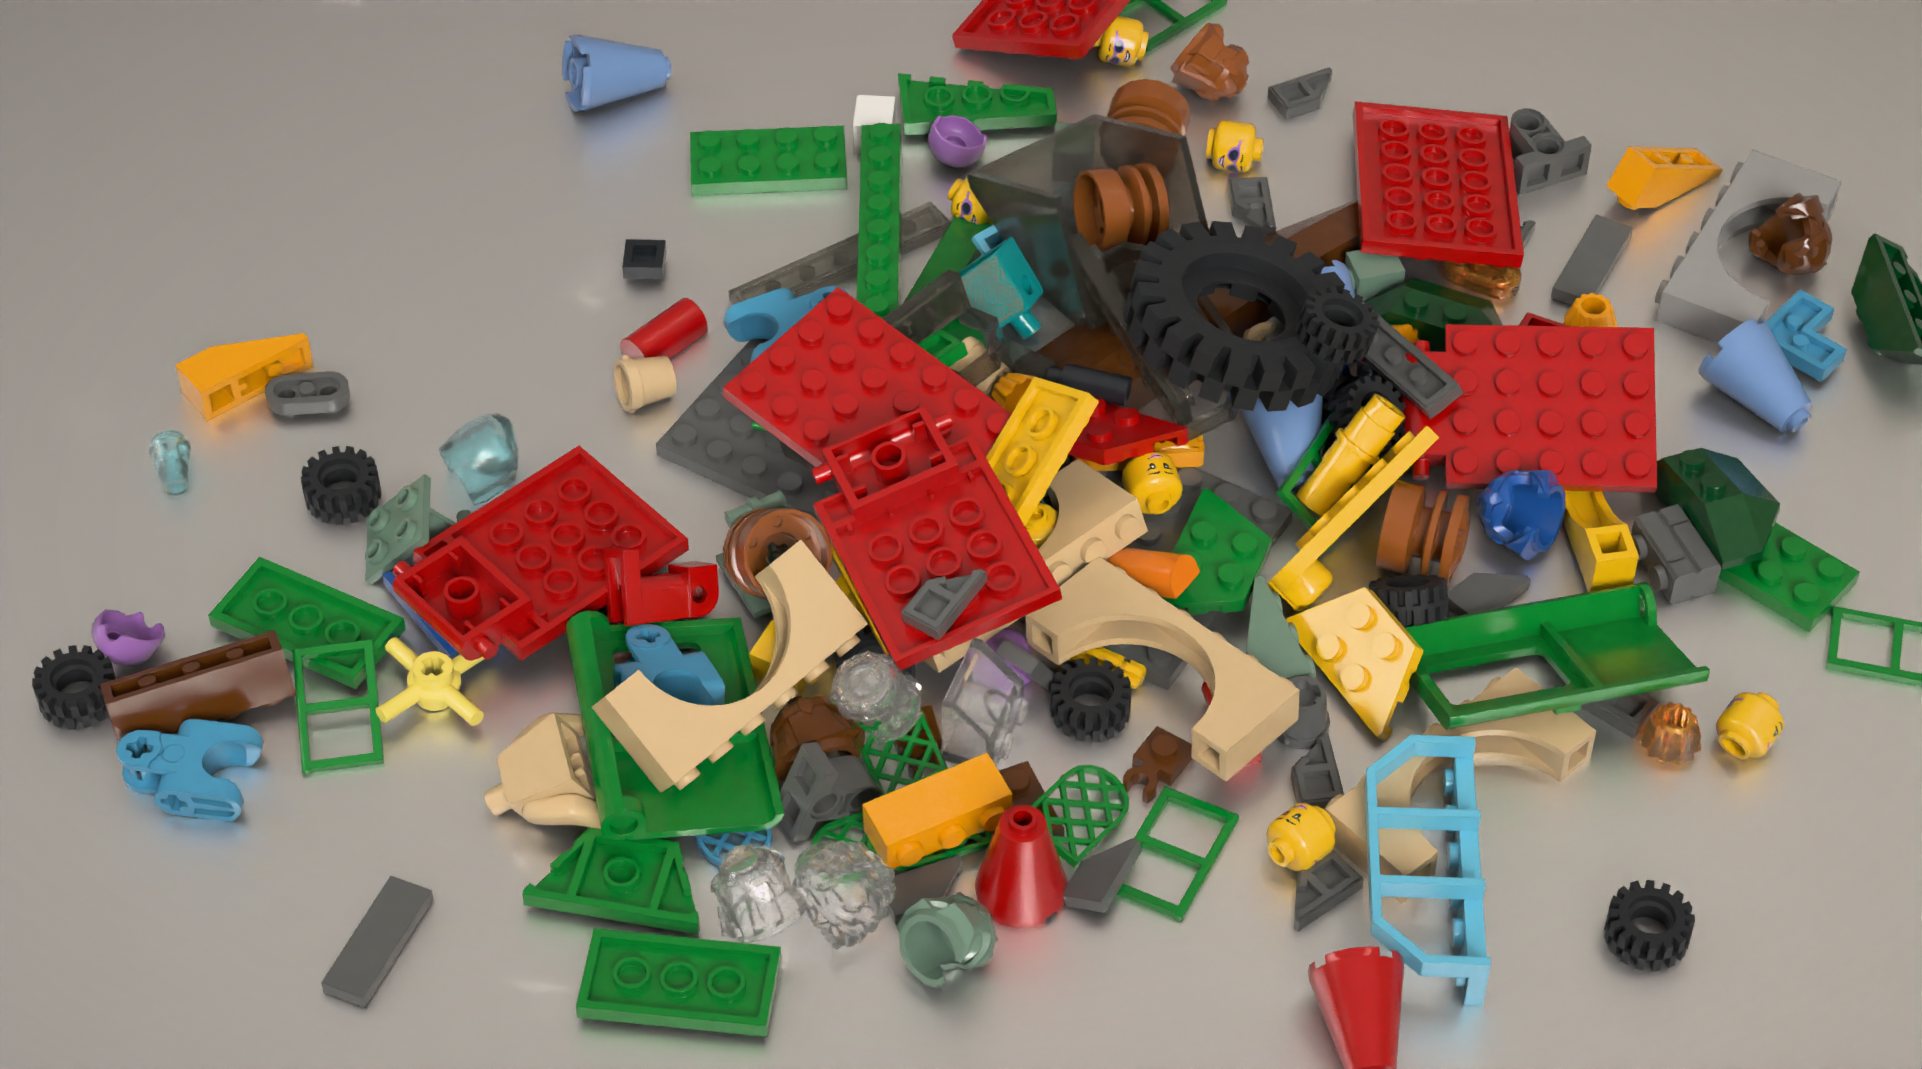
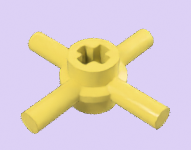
M393 637L387 642L385 650L409 671V674L407 676L408 688L375 709L377 716L383 723H387L416 703L429 711H439L450 707L471 726H476L482 721L484 713L459 690L461 687V674L484 660L483 656L472 661L466 660L461 654L451 659L446 654L436 651L426 652L418 656L398 637Z

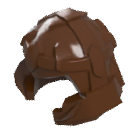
M1797 193L1779 206L1772 218L1757 229L1754 228L1748 234L1749 251L1787 275L1815 274L1828 264L1826 261L1831 252L1832 232L1822 215L1824 210L1818 195L1803 196L1801 193Z
M817 695L806 698L796 696L790 699L787 705L779 711L770 728V746H773L772 754L777 779L785 782L801 745L805 743L817 742L824 753L838 750L837 754L839 757L852 755L859 758L865 742V730L852 719H848L839 707L823 696Z

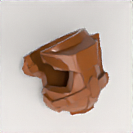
M1207 23L1170 67L1174 74L1172 83L1196 91L1201 98L1209 101H1217L1224 97L1231 98L1234 95L1238 96L1246 87V81L1249 77L1247 74L1248 55L1242 47L1235 44L1225 46L1223 42V27L1219 24Z

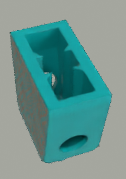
M1012 236L960 270L943 289L957 305L988 333H994L1010 323L1024 340L1042 326L1030 308L1043 294V288Z

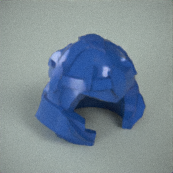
M1515 470L1503 473L1491 481L1483 492L1480 491L1476 502L1483 530L1496 543L1505 545L1507 549L1528 561L1539 552L1547 551L1556 540L1565 512V491L1562 485L1558 484L1557 476L1550 470H1530L1529 472Z

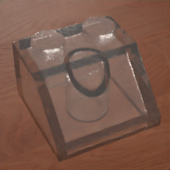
M972 639L942 702V756L945 761L961 764L988 753L997 767L1000 758L1007 759L1011 752L1014 741V734L1012 732L1016 725L1022 726L1024 724L1029 709V700L1024 699V680L982 639Z

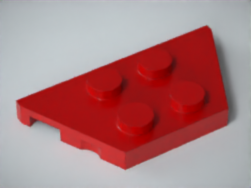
M1095 398L1099 403L1068 455L1106 466L1124 461L1130 457H1140L1154 452L1153 443L1166 440L1173 442L1177 447L1189 443L1188 427L1139 413L1134 408H1121L1108 404L1103 399Z

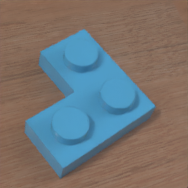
M1800 289L1766 323L1790 365L1822 382L1844 361L1847 349L1818 333L1831 321L1834 308Z

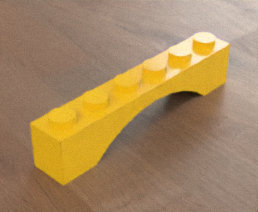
M1565 491L1563 523L1588 592L1633 584L1639 555L1628 525L1612 512L1602 492Z

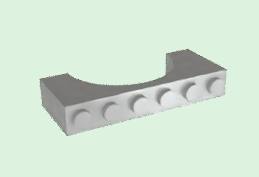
M1752 150L1744 163L1738 162L1731 176L1730 186H1722L1716 200V208H1709L1705 213L1701 224V232L1694 231L1686 247L1685 257L1679 255L1675 260L1670 273L1671 279L1661 282L1655 296V302L1660 304L1656 321L1714 343H1718L1728 333L1750 319L1754 318L1758 322L1759 318H1762L1765 321L1769 301L1749 292L1736 282L1723 266L1718 251L1732 238L1763 225L1776 214L1775 210L1797 193H1801L1803 196L1818 195L1824 210L1822 215L1825 221L1828 222L1835 210L1842 181Z

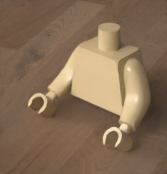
M544 714L527 726L511 742L510 746L499 754L497 763L502 783L484 793L485 802L494 815L499 816L513 809L531 824L546 826L578 825L601 829L597 803L594 801L596 800L580 741V738L585 736L581 714Z

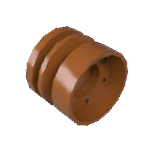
M1150 79L1130 81L1118 88L1111 100L1107 121L1099 141V155L1104 165L1117 171L1120 166H1134L1150 162L1157 167L1163 180L1170 177L1179 164L1183 141L1186 138L1190 123V108L1185 97L1174 87L1161 81Z
M1140 163L1134 166L1124 165L1120 166L1117 171L1111 167L1080 171L1077 176L1073 190L1074 219L1079 238L1089 253L1098 254L1120 251L1125 245L1130 249L1146 247L1150 241L1155 243L1160 233L1168 230L1169 203L1167 191L1159 170L1152 163Z
M1397 480L1392 489L1382 525L1376 557V568L1405 574L1412 558L1417 557L1421 558L1420 574L1429 576L1434 562L1440 563L1438 577H1444L1447 580V585H1449L1453 573L1462 561L1470 529L1468 509L1470 496L1458 494L1453 510L1449 512L1446 511L1448 491L1441 490L1433 508L1425 506V486Z
M790 508L754 509L740 516L728 530L723 545L724 567L731 581L744 593L761 599H767L765 592L754 576L773 562L766 561L765 559L770 554L767 548L768 545L776 547L772 553L773 558L776 560L798 541L802 540L824 569L829 572L832 563L831 541L823 525L808 513Z

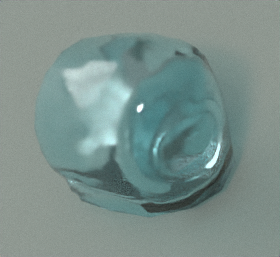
M498 413L485 414L471 420L457 430L439 448V452L449 472H456L469 495V499L474 505L489 501L508 487L516 478L519 468V450L512 422Z

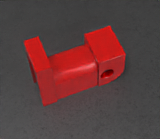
M623 546L604 548L609 622L624 621V625L632 626L701 617L709 614L715 608L719 595L717 564L701 561L668 564V573L641 576L639 549Z

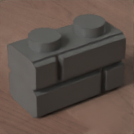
M1678 504L1662 508L1658 513L1652 511L1638 515L1634 519L1631 536L1639 555L1638 560H1641L1647 568L1652 588L1655 591H1662L1671 605L1688 601L1692 596L1698 598L1708 595L1716 590L1721 565Z

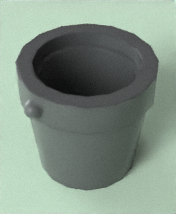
M1296 676L1289 680L1300 690L1299 719L1282 733L1277 740L1285 746L1294 749H1310L1316 745L1317 739L1321 734L1329 732L1330 717L1327 711L1326 689L1315 678Z

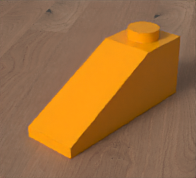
M1629 146L1606 186L1618 195L1617 201L1631 210L1657 208L1720 176L1723 169L1697 148Z
M304 333L211 346L175 365L182 394L206 421L265 392L266 385L273 378L284 374L302 373L314 367L309 340Z

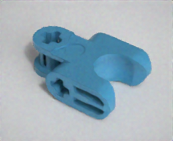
M838 286L822 287L798 298L790 289H775L732 305L724 316L723 324L729 335L738 342H747L757 338L769 339V341L759 344L753 350L751 363Z
M641 624L633 626L627 631L625 641L632 653V658L624 664L614 666V689L637 670H640L656 687L677 699L698 705H724L725 685L723 679L703 651L682 654L670 637L669 632L658 625Z
M188 719L180 724L177 735L151 730L130 732L121 738L117 744L116 753L120 764L124 766L122 776L125 785L131 791L137 793L155 794L154 801L163 811L178 816L228 822L234 821L240 815L244 804L242 794L235 783L228 779L213 777L212 775L220 769L229 766L248 767L253 765L261 754L264 741L254 728L247 725ZM144 744L147 745L148 752L145 751ZM137 771H140L142 779H139Z

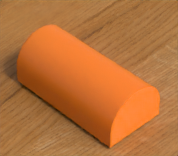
M1124 547L1106 559L1113 566L1122 568L1128 576L1146 588H1152L1160 597L1177 599L1200 573L1195 559L1186 554Z

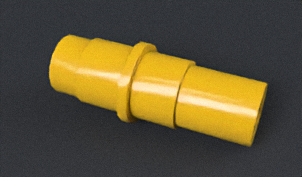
M1374 394L1365 407L1360 408L1345 429L1339 428L1335 433L1337 439L1323 455L1322 462L1296 493L1299 500L1320 516L1328 512L1345 495L1352 484L1358 482L1371 464L1375 465L1380 460L1378 455L1395 435L1394 431L1405 419V415L1387 399Z

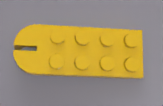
M1035 376L986 456L1024 526H1026L1039 502L1044 498L1046 490L1061 465L1066 461L1068 453L1083 428L1088 424L1090 416L1099 403L1088 392Z
M1428 426L1416 437L1410 431L1406 433L1383 458L1295 543L1300 551L1267 583L1270 590L1276 591L1295 611H1302L1313 603L1330 586L1333 580L1332 573L1317 558L1439 437Z

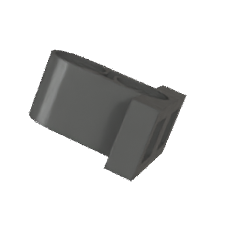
M1525 108L1513 113L1509 133L1512 158L1515 161L1514 176L1518 195L1587 174L1592 145L1585 136L1565 141L1541 112Z
M817 742L805 743L801 745L780 790L785 813L780 824L792 842L805 841L809 839L816 822L835 820L863 812L862 804L881 797L882 791L858 757L848 755L828 758Z

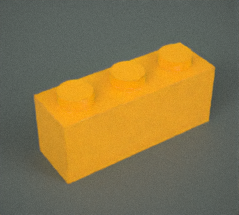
M985 753L862 804L863 827L886 870L890 871L900 866H911L920 861L924 856L940 849L954 848L961 844L965 838H969L976 833L979 834L984 830L994 831L1002 813L1012 807V792L989 754Z

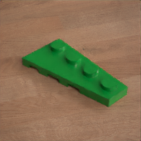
M898 73L904 135L929 134L933 122L939 115L942 117L955 115L967 118L979 130L1055 126L1057 122V109L1053 88L1003 84L1000 89H995L984 85L982 81L968 80L967 86L946 84V78L930 76L929 82L911 80V74Z

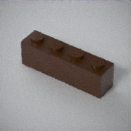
M275 630L100 684L118 743L126 734L136 730L159 731L165 734L177 733L180 724L188 719L228 720L237 717L243 711L262 705L273 706L281 703L287 697L296 695L285 656Z

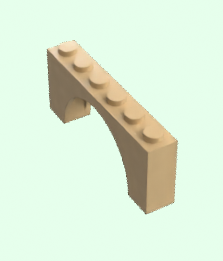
M1075 460L1057 472L1047 489L1053 508L1058 511L1059 515L1051 535L1038 550L1060 587L1095 558L1100 556L1106 560L1148 532L1137 498L1081 460ZM1018 619L923 661L940 673Z
M802 540L798 541L754 576L765 592L771 606L775 624V647L767 674L749 697L724 705L693 704L665 693L650 682L640 670H637L592 706V709L660 793L672 785H675L679 791L701 774L696 766L705 758L714 763L733 747L728 739L739 730L744 736L749 734L766 720L761 712L769 705L773 704L776 709H779L798 693L793 687L798 681L804 677L810 683L830 667L825 659L833 652H836L841 657L861 641L856 633L868 624L867 621Z
M1100 556L1060 586L1062 600L1025 615L1028 645L1058 666L1084 651L1117 644H1134L1157 648L1179 657L1192 666L1205 680L1213 697L1206 713L1192 727V759L1224 781L1230 779L1299 719L1300 690L1290 680L1278 676L1263 666L1254 656L1245 654L1227 642L1221 634L1212 632L1194 620L1188 612L1176 608L1161 598L1155 590L1146 588L1128 576L1122 568L1113 566Z
M1516 667L1504 677H1496L1491 680L1484 691L1473 700H1465L1459 705L1543 690V688ZM1553 710L1448 730L1443 728L1441 724L1434 723L1425 730L1423 735L1475 737L1476 746L1473 759L1500 758L1518 761L1540 769L1561 782L1591 758L1596 730L1573 712L1555 714ZM1413 756L1376 785L1377 807L1411 808V799L1421 784L1440 769L1451 765L1453 757ZM1364 775L1358 782V785L1345 795L1338 794L1333 797L1327 804L1325 811L1330 815L1335 824L1334 847L1368 875ZM1378 828L1380 875L1435 876L1439 851L1429 843L1421 830ZM1410 897L1394 898L1402 904Z

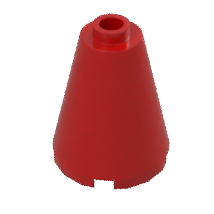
M1016 805L1005 810L998 821L975 879L976 898L979 903L983 904L990 911L992 920L1000 925L1016 929L1038 927L1046 922L1047 917L1056 911L1058 914L1063 909L1065 904L1063 894L1068 882L1042 812L1029 805Z
M1354 947L1326 954V964L1317 969L1315 961L1309 965V983L1344 1069H1396L1404 979V961L1398 951L1391 949L1393 957L1391 958L1381 956L1379 947Z

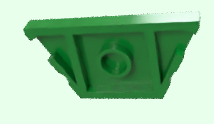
M1203 488L1172 552L1192 556L1199 567L1200 573L1177 599L1161 598L1178 609L1187 608V612L1190 615L1206 614L1210 611H1220L1222 613L1244 611L1254 588V579L1260 576L1271 552L1272 538L1210 489Z
M589 827L574 841V845L569 851L561 853L550 864V873L536 886L529 883L522 893L523 903L526 906L697 935L700 931L699 916L693 902L691 886L684 868L679 842L657 838L617 841L607 838L601 829Z

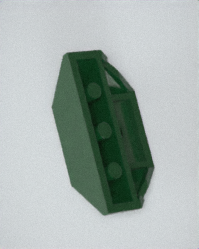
M1874 233L1868 239L1851 290L1857 307L1856 314L1864 325L1868 336L1866 338L1867 344L1876 354L1880 356L1886 355L1901 363L1922 364V282L1915 270L1908 264V256L1904 248Z
M1413 278L1364 302L1365 304L1369 302L1373 306V311L1377 312L1390 325H1412L1413 329L1418 330L1417 338L1430 343V352H1446V324L1503 325L1492 301L1417 278Z
M1698 448L1686 450L1657 461V489L1655 494L1667 507L1678 504L1682 508L1722 569L1762 559L1766 543L1780 511V503L1738 458Z

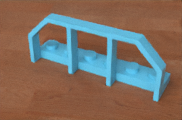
M1410 735L1366 769L1364 787L1370 934L1389 951L1391 949L1398 951L1403 957L1404 963L1418 975L1426 977H1454V985L1463 987L1464 1005L1483 1006L1491 960L1486 955L1483 910L1485 878H1481L1478 836L1481 813L1480 810H1477L1473 762L1476 740L1475 737ZM1413 756L1453 757L1452 768H1444L1443 796H1451V805H1446L1445 809L1377 807L1376 785ZM1378 828L1445 830L1447 833H1453L1454 842H1448L1447 869L1455 870L1456 877L1380 875ZM1381 896L1449 899L1450 908H1458V918H1453L1451 940L1453 947H1460L1461 956L1427 955L1382 918Z

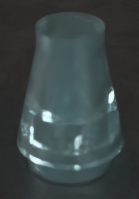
M173 430L156 434L151 440L148 453L162 481L164 492L168 495H180L189 489L188 475L191 444L181 432Z

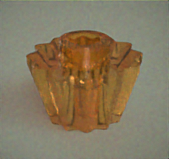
M1669 702L1667 705H1660L1640 729V734L1643 737L1640 745L1647 749L1649 757L1658 758L1662 764L1672 762L1676 765H1681L1684 760L1692 761L1695 756L1694 753L1699 752L1702 748L1697 716L1692 714L1691 708L1684 707L1682 703L1674 704Z

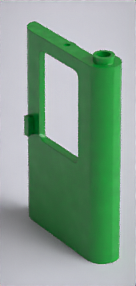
M583 611L574 615L567 622L566 632L602 833L612 840L627 841L761 831L776 826L783 819L785 813L764 722L746 736L740 730L728 739L733 747L714 763H711L708 758L699 763L696 768L701 774L679 791L675 785H672L660 793L592 709L593 705L614 689L613 669L615 663L613 655L620 652H630L625 641L626 633L630 628L637 625H610L609 619L597 611ZM741 617L644 623L665 628L678 649L693 648L698 652L703 651L723 679L725 685L724 704L743 700L757 689Z

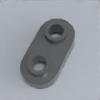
M333 371L284 374L270 380L265 388L268 407L278 415L335 412L344 408L350 400L348 380L344 375Z

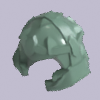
M957 892L956 895L939 898H923L908 908L896 927L899 931L900 953L909 971L923 984L941 990V984L946 982L944 970L958 967L969 970L985 965L993 956L994 947L998 941L990 911L983 904L961 892Z

